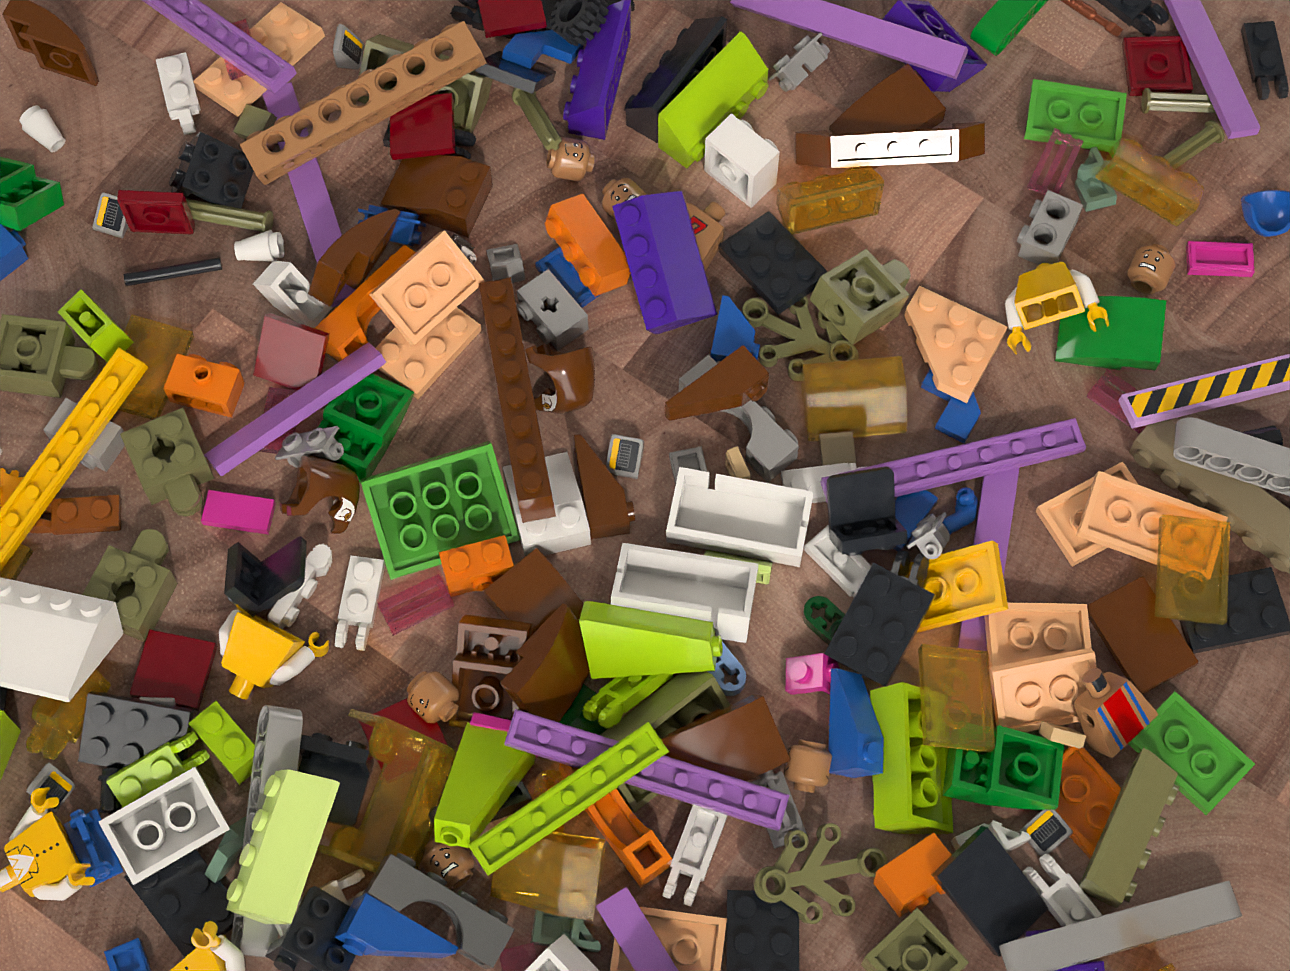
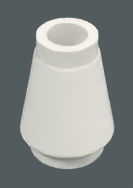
M38 105L27 109L20 117L19 121L22 124V130L49 149L50 152L58 151L65 144V139L46 109H41Z
M272 230L236 241L234 244L237 260L273 262L277 261L278 258L284 257L285 254L281 233H273Z

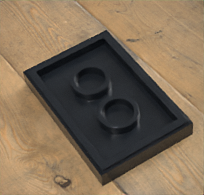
M981 826L931 874L990 951L998 957L1001 956L1000 945L1017 940L1049 909L993 833L985 826Z

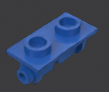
M369 205L368 210L358 208V212L365 215L364 220L388 211L387 208ZM400 211L390 241L412 247L414 244L420 245L422 232L418 231V226L426 227V224L418 221L419 215Z
M83 809L71 813L70 817L72 820L65 823L64 826L79 862L91 864V867L85 871V877L95 878V883L90 885V888L124 872L114 849L99 824V821L102 819L98 809H94L86 814Z

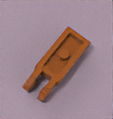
M120 495L53 499L43 512V514H51V521L38 519L29 533L64 535L120 531L122 499Z

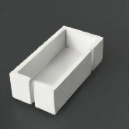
M679 467L666 530L667 542L800 567L814 492L716 474L715 490L709 489L710 472Z
M622 543L611 594V605L713 622L716 636L720 635L724 640L746 643L758 564Z

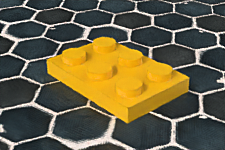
M991 540L944 553L936 559L929 560L927 577L922 581L924 582L923 588L935 594L936 597L917 633L1008 609L998 543ZM914 562L909 564V571L905 577L909 578Z

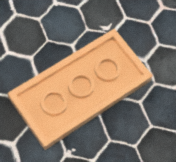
M282 2L276 5L246 33L292 66L325 37L320 26ZM221 56L193 81L197 90L237 117L243 112L246 104L251 105L267 90Z
M1098 471L1095 474L1076 536L1207 582L1212 573L1228 517Z

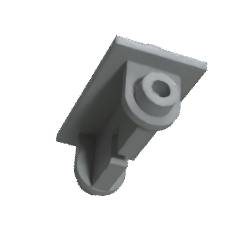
M820 32L812 39L806 35L794 46L797 52L791 58L786 54L773 66L776 72L768 80L771 81L777 76L782 90L785 92L794 90L808 76V73L802 68L803 64L812 72L828 58L829 48L824 43L819 44L817 42V39L823 34Z
M339 427L316 428L309 432L292 433L283 440L282 448L275 456V459L287 458L288 463L298 468L303 455L336 461L344 453L343 445L334 438Z
M944 512L935 517L932 513L916 524L917 528L911 532L913 537L907 547L911 548L916 544L926 558H938L950 539V534L942 523L947 514Z
M773 770L759 775L761 779L750 783L789 795L780 830L776 831L766 828L775 849L784 846V837L789 831L801 830L806 833L783 772L780 771L774 774ZM794 835L792 838V842L800 840L798 835Z

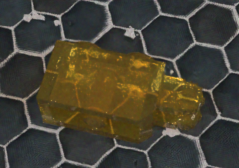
M97 669L94 670L70 702L44 696L39 697L32 708V719L36 724L26 740L27 751L37 754L42 751L43 757L55 760L68 742L76 743L83 730L87 694L91 691L107 693L111 687V684Z

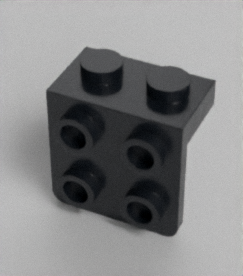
M201 131L190 142L185 141L178 154V159L181 160L179 169L176 168L173 171L169 180V186L172 187L171 192L184 193L185 199L192 193L213 204L241 209L254 172L245 153Z
M885 466L837 474L827 479L829 539L842 555L856 556L872 549L890 550L895 548L896 545L908 543L907 530L895 516L894 472L891 468Z
M299 536L263 561L259 560L237 542L228 548L224 594L230 602L239 605L252 617L264 609H270L279 599L290 592L297 591L305 581L307 541Z
M313 733L312 737L301 734L299 752L302 759L298 772L340 782L327 822L345 827H353L357 823L374 765L370 750H366L367 746L355 741H346V745L332 742L333 738L321 733Z
M317 886L309 888L285 935L271 943L265 956L274 961V966L281 971H349L356 955L347 951L343 947L344 943L335 938V935L350 906Z

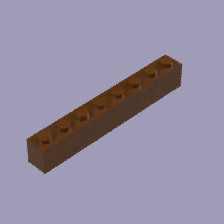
M511 277L479 283L522 523L556 517Z

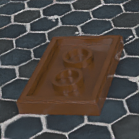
M1144 576L1087 605L1088 619L1125 677L1132 682L1141 694L1188 671L1199 663Z

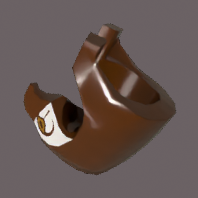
M543 344L537 348L536 345L525 349L529 363L546 371L556 388V391L547 388L539 397H534L536 410L561 414L581 409L592 401L595 387V364L592 347L578 348L567 353L555 352L551 350L549 344Z
M303 455L298 466L295 487L288 501L280 503V511L282 514H287V516H304L320 500L331 496L333 505L328 514L332 519L333 529L330 531L332 534L343 533L356 513L360 494L358 476L355 471L343 464L320 457Z

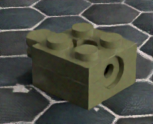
M865 249L820 276L810 301L853 345L898 317L910 295L905 290L911 276L910 270L904 263L896 259L881 265Z
M6 314L1 316L0 391L61 398L66 378L85 381L92 380L99 371V362L92 349L74 346L76 339L67 322Z
M183 407L120 433L151 505L168 499L171 508L179 516H191L200 510L203 498L198 485L210 481L214 477Z
M143 530L138 535L129 553L109 545L82 594L116 602L123 633L143 642H146L149 629H155L178 584L171 570L161 566L169 552V545L164 536L157 530Z
M916 908L864 957L861 966L866 971H963L969 962L928 918Z

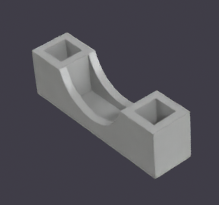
M709 355L679 378V392L720 361L715 362ZM750 400L741 407L721 411L738 417L748 428L751 439L746 447L745 461L767 483L797 459L799 449L797 438L790 430H783L775 422L774 415L767 407H760L756 402Z

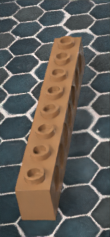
M465 21L459 24L452 23L446 26L439 35L417 42L410 51L404 54L393 55L381 67L375 70L369 69L364 71L352 83L335 87L330 92V95L323 99L306 103L302 110L294 115H286L275 121L274 126L265 131H256L250 134L240 146L256 176L264 185H267L486 64L485 58ZM443 51H453V54L448 59H439ZM416 66H425V69L421 74H411L412 70ZM397 81L396 86L392 90H383L387 82ZM369 96L366 104L356 106V102L360 97ZM335 111L341 112L337 120L328 121L331 113ZM313 127L310 135L300 137L301 131L304 128ZM285 142V146L281 151L272 152L275 144Z

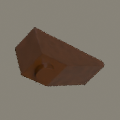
M742 345L666 401L665 417L672 421L741 407L750 400L755 402L768 389L769 373L748 349Z
M581 434L574 435L575 453L591 540L630 534V522L635 521L633 502H626L624 489Z

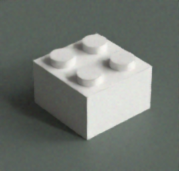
M730 114L705 139L704 171L752 208L777 183L780 151H778L776 145L771 140L763 139L755 133L748 122L739 120L733 114Z

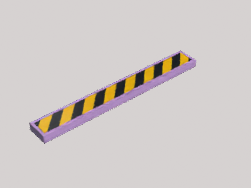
M1290 354L1122 394L1118 401L1131 428H1136L1290 390Z

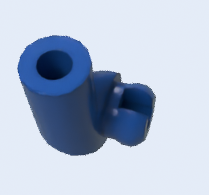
M965 487L958 490L956 493L955 513L944 518L942 522L949 534L956 532L975 520L978 500L971 488Z

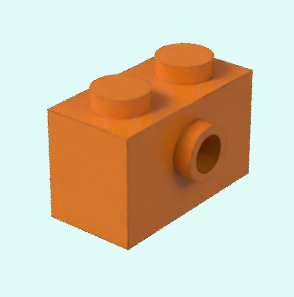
M176 354L163 389L172 403L232 418L245 382L240 369L231 363L220 362L217 364L209 362L196 354H189L188 356Z
M505 535L439 552L450 597L472 591H483L514 566Z
M932 833L878 869L873 884L900 918L908 911L912 913L916 908L919 910L924 908L929 902L928 898L936 892H939L940 895L945 894V891L931 874L952 854L936 834Z

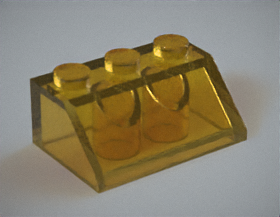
M1123 137L1112 147L1095 176L1098 180L1176 227L1197 210L1204 191V186L1197 183L1198 180L1193 175L1177 171L1170 166V163L1165 158L1157 155L1152 156L1144 151L1142 145L1132 139H1124Z
M871 166L864 168H849L843 173L835 175H819L813 180L801 183H787L783 187L778 188L776 202L783 226L794 235L878 215L884 180Z
M902 356L803 364L800 382L808 441L819 440V434L853 431V437L907 432V395Z

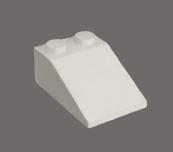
M568 452L545 457L556 517L522 523L512 466L503 467L524 557L536 548L545 556L591 545L590 528Z

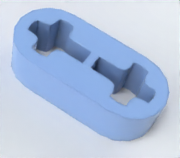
M722 642L723 653L722 656L717 657L719 662L716 663L715 671L707 672L715 677L724 695L735 696L744 689L746 672ZM722 668L729 675H734L735 673L738 675L736 685H733L731 682L723 683L725 675L721 670Z

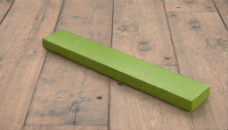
M647 722L468 844V847L489 876L669 751L651 724Z

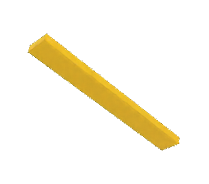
M118 347L0 509V572L148 369L145 363Z

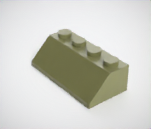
M382 34L367 39L359 75L366 70H375L386 64L390 57L396 54H404L413 49L414 45ZM443 54L439 56V59L442 60L449 58V56ZM416 66L411 73L419 75L424 71L425 66ZM475 69L430 95L452 93L454 97L455 129L473 133L487 104L493 79L478 74ZM397 81L387 82L383 90H392L396 86ZM362 96L357 101L366 104L369 96Z
M709 672L680 673L625 715L619 723L607 729L600 736L621 741L649 722L659 738H662L717 709L723 710L731 705L715 677ZM626 783L617 787L620 795L634 813L658 795V793Z
M1143 748L1132 763L1079 883V887L1085 894L1115 908H1118L1123 900L1128 903L1130 902L1138 884L1132 881L1136 869L1143 870L1152 852V850L1146 848L1152 835L1157 838L1166 820L1160 814L1165 804L1172 805L1180 787L1174 784L1178 773L1150 750Z

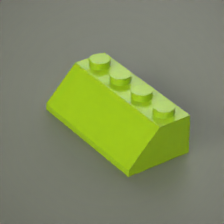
M740 31L658 114V148L685 168H688L694 161H700L705 156L706 137L730 114L741 119L748 110L749 104L755 98L757 100L760 99L768 89V68L743 32Z
M905 682L870 690L871 703L884 738L883 774L872 775L875 828L896 834L953 833L952 798L942 796L949 747L947 696Z

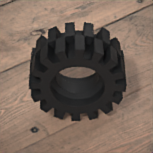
M562 0L561 3L556 2L555 7L557 10L551 13L553 17L550 20L551 28L571 45L578 46L579 43L584 45L586 44V38L591 41L594 38L593 33L595 31L597 33L600 32L601 28L599 25L605 24L607 19L603 16L608 15V3L605 0Z

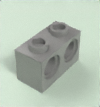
M1048 190L1043 201L1037 199L1029 215V217L1033 218L1031 225L1027 226L1024 224L1019 234L1017 243L1022 245L1018 256L1037 265L1041 263H1057L1078 222L1083 205ZM1049 215H1056L1060 219H1053ZM1035 240H1043L1047 244L1042 245L1036 242Z

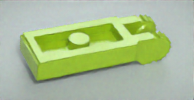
M673 674L616 677L598 690L599 693L593 696L590 701L588 700L582 710L583 715L590 721H595L599 718V724L605 728L613 727V725L620 722L624 712H628L670 680Z
M194 731L185 734L172 743L167 742L107 778V784L122 807L129 805L209 759L210 755L206 749L196 752L184 761H181L177 755L178 752L192 746L198 740Z

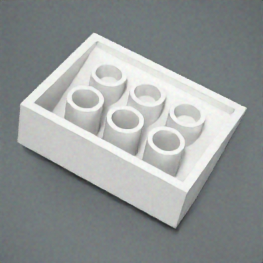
M0 577V686L70 702L124 634L116 602Z

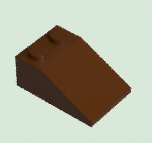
M435 155L402 159L380 203V207L419 215L418 221L469 238L493 186L491 167L460 156Z

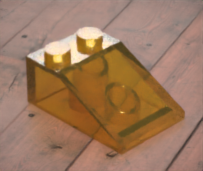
M552 832L493 872L490 896L556 916L593 921L597 911L596 906L598 905L606 839Z

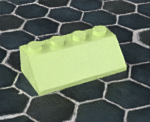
M290 769L275 771V774L269 777L264 788V795H266L262 809L257 811L252 822L254 833L250 844H246L240 855L239 864L242 866L238 878L232 881L227 892L229 903L226 910L264 924L292 923L340 782Z

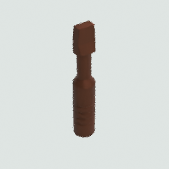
M1061 0V2L1088 20H1094L1106 28L1105 31L1118 38L1123 32L1120 26L1099 15L1096 9L1084 1Z

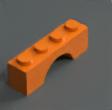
M403 245L315 327V329L330 333L326 350L328 355L340 362L368 343V325L373 316L381 310L369 294L416 253L415 251Z
M559 763L558 773L563 780L578 770V768ZM617 788L585 809L640 888L670 868L672 857L653 831L647 828L631 811Z

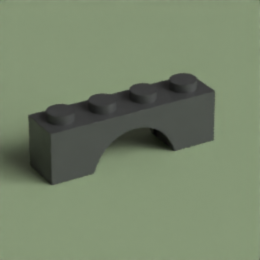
M397 853L396 856L392 854L385 856L363 894L371 895L398 912L413 902L435 904L443 909L453 922L456 932L457 952L484 969L493 968L515 930L507 925L508 918L492 909H489L488 913L476 906L478 900L464 891L459 890L456 894L445 887L447 881L437 874L428 872L425 875L414 868L416 862L404 854Z

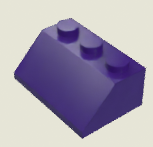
M898 0L882 19L967 47L968 53L957 79L909 64L913 70H916L921 75L923 82L933 92H950L987 66L985 61L928 1Z

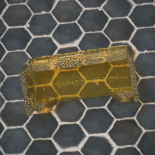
M351 709L348 716L374 727L369 740V750L371 755L383 762L384 765L360 828L357 829L351 826L339 828L333 834L329 846L319 844L316 852L374 874L385 856L389 854L396 856L397 853H401L415 861L416 865L414 868L418 870L425 852V846L428 844L434 828V823L431 822L428 814L434 806L440 803L456 753L451 747L386 717Z

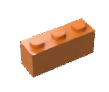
M582 193L552 204L544 225L549 236L554 238L562 249L565 259L571 262L579 273L582 284L590 289L594 297L626 285L631 273L625 252L585 195Z

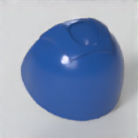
M1265 190L1249 193L1241 198L1243 217L1256 234L1270 237L1283 234L1290 229V191Z

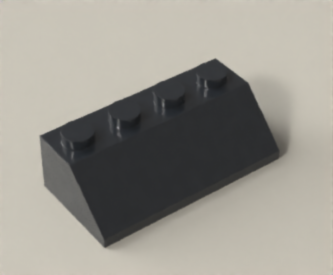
M720 16L695 19L688 29H682L673 49L665 51L660 59L659 67L654 73H648L642 83V89L637 95L633 94L628 99L624 111H626V125L658 143V114L726 46V18Z

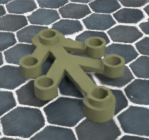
M807 296L799 300L804 304L803 307L798 308L794 305L789 307L790 312L796 315L800 328L769 314L767 304L761 299L752 298L744 303L742 314L752 327L764 326L793 340L775 346L764 345L759 351V362L763 366L772 367L777 364L780 358L810 350L822 355L805 361L802 359L792 360L788 366V376L792 380L802 381L806 378L807 373L828 367L837 372H848L857 365L859 358L858 350L849 341L843 340L841 333L830 321L822 319L824 315L821 311L818 313L817 322L821 328L826 329L830 343L818 337L808 310L809 301ZM751 313H758L761 317L754 319L749 315ZM770 352L775 357L766 359L763 354ZM845 355L848 359L840 361L836 356ZM798 366L804 371L802 373H795L792 369Z
M826 823L818 827L816 832L818 840L801 869L788 873L798 852L804 851L808 846L806 833L801 830L789 831L784 837L785 848L774 866H766L757 872L754 878V890L761 900L768 903H775L781 900L798 912L799 919L803 923L816 924L822 919V907L816 902H807L791 889L792 887L803 885L829 903L835 915L847 917L855 911L854 899L849 895H842L823 880L860 873L865 877H875L876 871L887 864V857L884 852L878 848H865L854 859L820 866L832 845L838 843L841 838L840 828L836 824ZM827 828H830L833 832V837L830 841L825 838V830ZM794 835H798L800 838V845L797 848L792 844ZM867 856L872 860L870 869H867L864 864ZM768 878H772L775 882V887L772 891H769L766 887ZM842 899L847 902L845 912H842L839 908V902ZM810 906L815 911V915L811 920L806 915V910Z

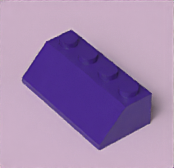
M621 0L607 7L609 10L608 15L603 16L607 20L605 24L599 25L601 28L600 32L597 33L595 31L593 33L594 38L591 41L586 38L585 49L579 50L577 67L580 70L578 76L573 75L570 94H573L571 102H566L563 120L568 121V133L606 139L631 38V0Z
M675 191L642 195L613 205L612 208L646 330L654 334H660L716 316L717 311L683 192Z

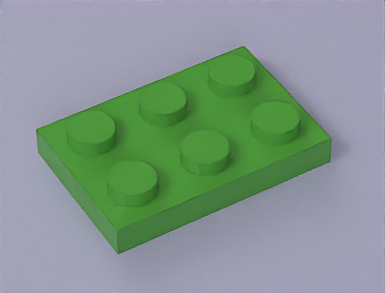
M1033 79L1024 139L1085 149L1097 147L1098 151L1118 154L1121 146L1127 93Z
M1174 692L1156 710L1158 716L1128 744L1137 753H1140L1143 748L1150 750L1176 771L1178 775L1174 784L1180 786L1179 791L1201 812L1207 815L1250 771L1255 763L1177 692Z

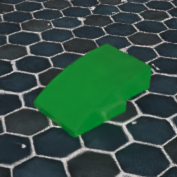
M0 157L1 225L21 231L64 206L60 182L37 177L33 164Z
M1098 296L1100 302L1097 305L1107 311L1109 326L1107 327L1103 318H1097L1093 321L1096 332L1089 326L1087 318L1088 308H1085V312L1059 319L1055 361L1114 370H1120L1124 366L1153 371L1160 364L1167 300Z
M371 373L329 402L323 410V420L317 428L339 427L334 438L343 445L344 453L334 462L343 464L355 471L359 482L360 479L371 476L399 429L414 397V392Z
M959 722L950 732L942 796L998 807L1056 810L1059 804L1064 744L997 725L994 730H989Z

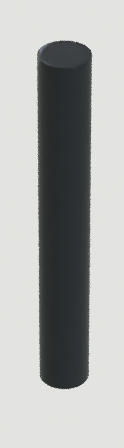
M217 257L125 273L124 282L126 286L218 271L222 270L221 258Z

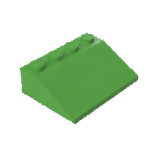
M490 441L360 479L390 580L441 565L439 552L503 535L506 536L508 544L520 540Z

